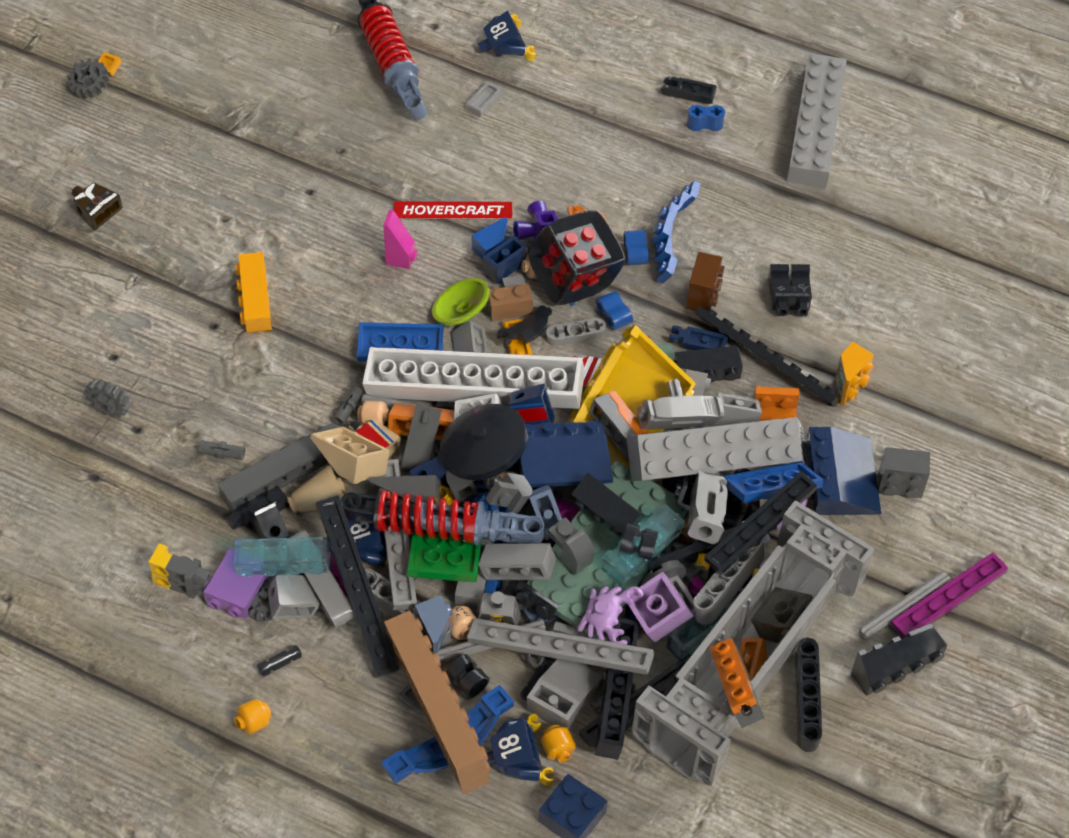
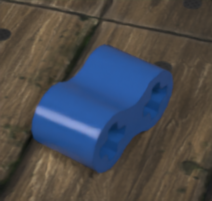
M693 105L688 110L687 127L692 131H700L702 129L719 131L723 128L725 109L719 105L710 107Z
M645 230L624 231L623 239L627 265L648 264L649 255Z
M617 291L596 298L598 311L605 317L612 330L633 323L632 313L623 303Z

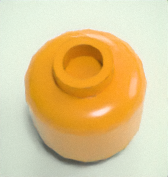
M252 699L237 707L234 722L239 730H243L247 734H253L266 728L272 715L266 702Z
M560 725L548 727L541 737V744L547 758L553 761L558 760L560 763L569 760L576 748L570 730Z

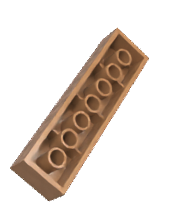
M407 611L384 621L394 654L462 794L464 795L490 783L488 773L491 772V769L487 762L488 757L483 746H479L477 742L478 736L474 728L469 726L468 716L464 708H460L458 696L454 689L451 690L449 678L445 671L442 672L440 660L437 654L432 652L431 642L427 635L424 636L419 618L414 619L411 611Z

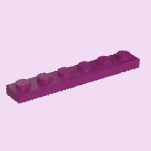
M992 552L893 619L890 626L904 639L908 632L934 623L1007 573L1008 567Z

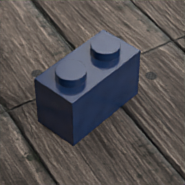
M513 235L483 256V272L498 284L502 281V278L508 277L521 267L522 261L525 260L528 254V247Z

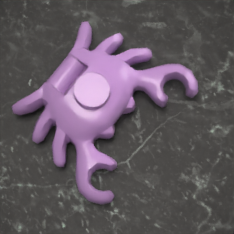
M606 586L597 596L596 590L591 588L590 601L586 613L577 627V631L584 630L588 625L589 638L593 637L594 630L596 629L599 640L605 641L603 632H606L610 642L627 645L626 640L616 641L617 636L623 635L624 631L612 627L619 623L617 618L623 611L620 604L627 603L633 605L634 601L630 596L633 593H637L640 597H643V591L639 587L632 586L617 595L622 591L621 587H616L609 591V588Z

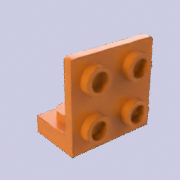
M755 387L753 399L759 400L762 411L759 421L797 417L799 388Z

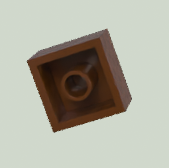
M698 252L689 282L686 309L696 311L699 306L705 310L707 307L711 309L712 306L716 307L719 297L718 292L721 291L723 283L721 278H723L725 266L722 265L723 257Z

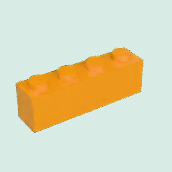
M263 252L238 254L239 263H235L236 275H240L241 279H237L238 292L242 291V295L238 296L239 307L244 308V312H240L241 325H246L247 333L272 330Z

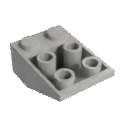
M557 659L539 678L527 696L526 709L553 725H560L570 729L604 675L583 663Z

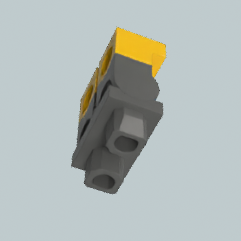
M160 543L149 560L153 584L187 594L192 599H195L197 594L204 596V590L210 582L211 571L202 568L201 560L194 558L192 561L186 556L178 557L168 552V547Z

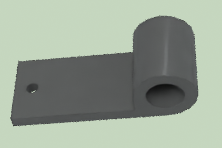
M416 404L405 451L401 452L399 457V465H402V470L410 471L433 459L432 450L442 410Z

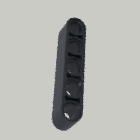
M806 637L798 642L795 653L798 745L803 751L813 752L819 747L822 737L820 662L818 643L813 638ZM803 650H807L811 652V654H806L803 652ZM803 671H809L812 675H807ZM804 692H809L813 696H807ZM806 713H809V714L813 715L814 717H813V718H809V717L805 716V714H806ZM805 735H811L815 739L810 740Z

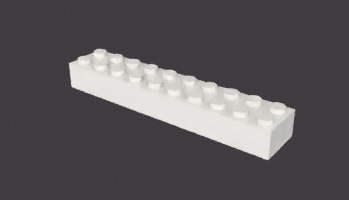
M370 347L363 387L366 394L384 398L455 402L496 393L504 405H509L514 391L545 384L552 407L580 409L585 369L582 358Z

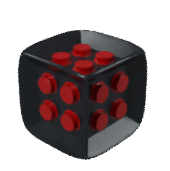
M597 210L583 211L553 221L541 230L528 254L530 265L538 281L555 305L574 303L600 293L611 285L625 263L624 252L607 221Z

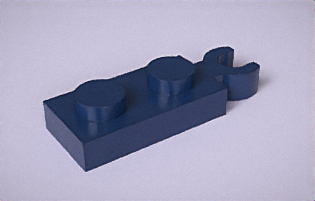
M673 325L671 333L677 335H669V342H683V348L692 350L726 347L728 342V335L687 326L685 331L681 327Z

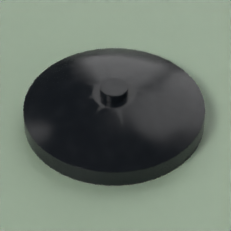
M502 404L477 406L458 416L448 426L441 439L440 454L448 470L459 478L466 480L492 478L509 469L521 457L527 445L528 430L521 415L509 406Z

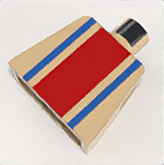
M355 420L349 426V430L390 450L388 458L401 450L400 437L376 420H371L364 426L358 420Z

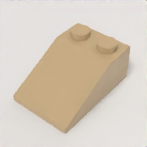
M345 427L311 434V440L336 473L347 479L349 483L358 484L360 481L368 480L369 477L386 475L390 450Z

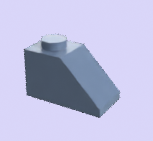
M549 485L533 490L529 497L535 515L544 523L545 540L550 538L547 535L548 529L562 520Z
M441 595L415 605V617L419 618L423 627V633L428 636L431 642L433 653L439 652L450 627V616L453 615L449 603H444Z

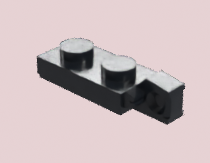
M276 486L239 506L233 514L228 516L229 525L233 530L242 525H250L252 527L253 525L247 513L274 502L280 512L289 507L288 499L279 486Z

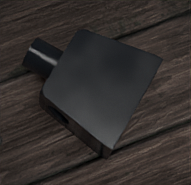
M275 502L247 513L263 546L271 545L276 556L288 551L283 538L289 536V533ZM271 527L274 529L273 536L270 534Z

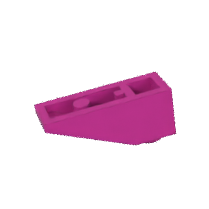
M389 209L383 224L386 264L410 269L412 261H416L418 250L415 249V241L394 210Z

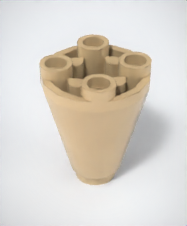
M329 464L292 492V496L287 497L294 514L297 512L318 511L316 502L338 495L341 501L342 496L349 492L345 491L348 484L346 479L339 476Z

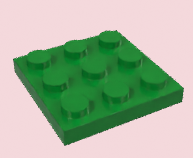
M414 530L407 577L477 583L482 538L479 545H475L474 543L464 542V535L460 541H454L451 535L448 539L444 540L440 538L439 533L435 538H430L427 531L424 536H417Z

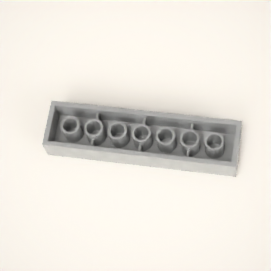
M812 53L808 55L787 182L820 188H826L847 59Z
M798 417L627 436L631 481L698 474L699 471L708 473L802 461Z

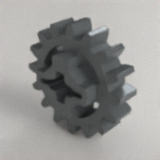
M88 58L87 62H84L82 59L79 65L74 63L75 68L69 69L70 75H66L68 79L67 84L73 94L76 93L78 97L84 94L85 98L92 94L95 97V92L102 93L101 88H107L106 82L110 81L108 77L109 72L103 62L99 63L98 59L92 62L91 58Z
M93 379L92 382L90 381L83 393L86 396L85 400L90 401V406H93L96 411H103L104 415H111L113 418L115 415L119 418L122 415L125 416L131 405V402H129L130 397L124 396L125 391H122L119 386H112L109 381L108 383L104 382L102 379L99 382L96 379Z

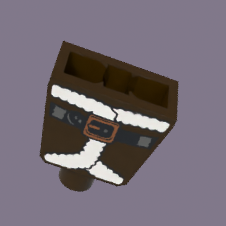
M91 183L85 189L76 186L72 190L76 212L93 230H97L123 208L120 195L99 184Z

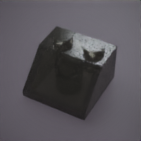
M775 587L750 619L759 637L767 641L779 643L812 601L813 596Z

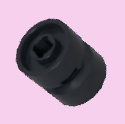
M627 523L619 552L629 555L637 553L639 558L651 561L659 532L648 528L642 531L640 526ZM634 536L641 537L639 546L632 544Z
M468 654L456 658L446 670L448 678L454 685H458V689L467 699H472L479 695L490 681V678L481 668H477L476 662Z

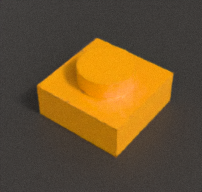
M103 52L98 60L99 63H104L109 76L112 77L122 63L120 57Z

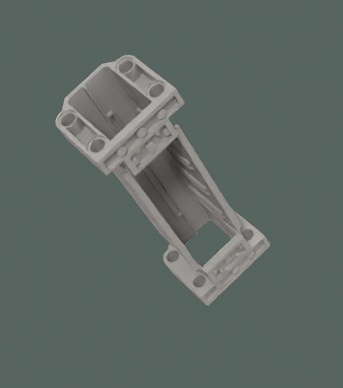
M795 500L783 516L776 549L675 677L678 682L669 694L664 696L648 686L637 699L632 727L633 735L644 744L652 755L688 779L711 786L725 768L731 739L728 737L739 722L730 708L709 647L732 638L739 651L742 638H763L765 640L768 660L764 662V665L761 666L759 672L751 681L758 699L797 647L798 642L804 638L825 610L826 604L834 593H842L849 597L856 593L865 581L875 548Z

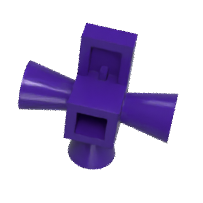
M543 201L531 203L527 208V212L532 217L533 223L514 221L513 234L519 240L532 236L536 239L544 227L558 220L555 211H547V205Z

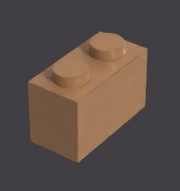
M529 284L491 289L487 301L491 321L531 315L533 312V298Z

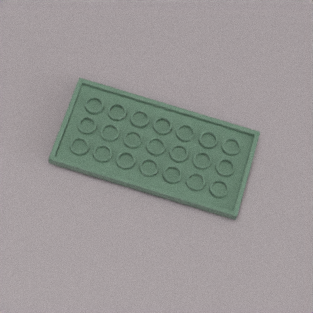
M615 461L611 467L613 483H604V485L644 515V519L638 525L642 531L648 528L659 532L652 558L663 552L682 521L688 515L689 510L677 507V499L673 498L674 494L651 480L631 481L630 468ZM588 507L585 510L581 508L571 524L578 531L583 529L589 537L595 553L592 564L575 575L560 560L562 549L555 544L552 550L555 554L556 562L550 580H529L527 583L559 605L555 615L576 628L586 613L590 601L591 588L596 590L598 596L600 591L606 586L609 588V591L613 588L621 587L622 591L617 595L632 586L638 587L649 571L648 562H650L649 560L639 558L637 553L629 555L619 552L624 535L620 538L609 530L611 525L606 521L603 524L592 517L594 512ZM634 536L632 544L639 546L641 537ZM627 603L620 604L622 609L625 607ZM588 625L582 630L586 634H588ZM595 629L593 638L599 640Z

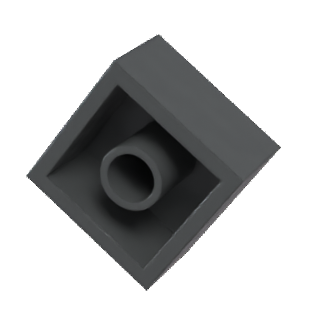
M885 447L878 471V492L888 496L899 495L909 498H922L930 475V452Z

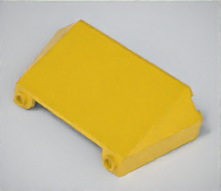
M633 325L623 331L621 334L623 339L620 342L613 343L608 348L581 395L580 409H573L566 423L594 421L588 413L594 399L613 390L622 398L626 406L638 419L636 409L642 405L644 400L655 401L659 398L670 397L667 386L668 381L678 379L683 396H693L694 391L692 389L696 383L649 339L639 327ZM647 429L649 433L664 431V429ZM606 436L611 467L615 461H618L630 468V464Z

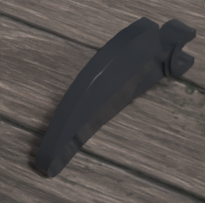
M540 305L533 314L520 323L507 329H499L497 331V339L505 337L504 345L511 344L512 340H520L524 344L534 341L546 329L548 322L547 307Z

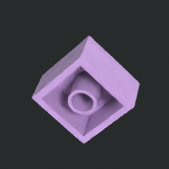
M661 572L639 587L643 591V597H640L637 593H633L630 596L634 601L633 605H629L647 635L654 642H657L694 617L664 572Z

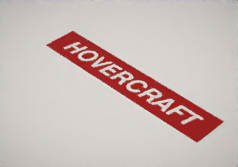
M394 201V212L398 218L502 219L506 217L507 219H513L512 202Z

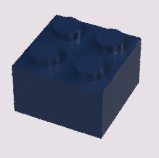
M567 774L539 809L538 822L561 838H587L606 814L608 800L570 774Z

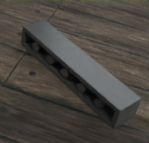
M332 422L327 426L325 425L320 427L314 433L335 429L337 427ZM311 434L303 436L297 442L284 446L280 451L271 456H266L256 464L247 466L241 472L223 479L222 482L218 483L220 496L231 512L234 513L239 506L276 486H279L281 489L329 462L311 440Z

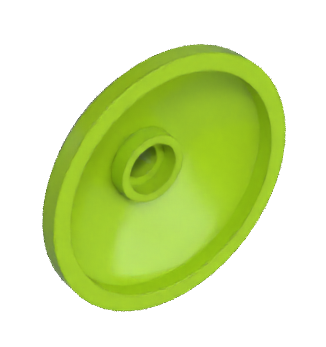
M468 278L456 282L444 290L436 299L432 308L434 319L439 324L445 326H455L471 320L485 307L490 295L489 286L480 278Z

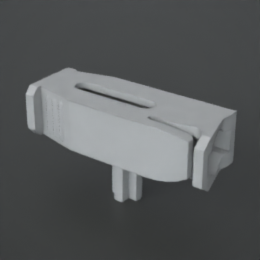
M678 379L667 382L670 397L659 398L655 401L644 400L642 405L636 409L641 430L713 425L724 416L721 397L683 396Z
M699 471L691 491L688 519L689 537L713 545L719 542L723 532L722 523L726 514L727 480L724 477L709 475Z

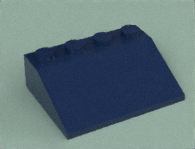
M601 421L525 424L528 430V441L523 454L517 460L520 475H524L531 488L549 485V487L579 485L587 473L591 474L602 484L613 483L607 438Z
M809 427L805 441L808 467L823 479V488H818L813 493L814 512L819 515L881 514L871 438L834 427Z

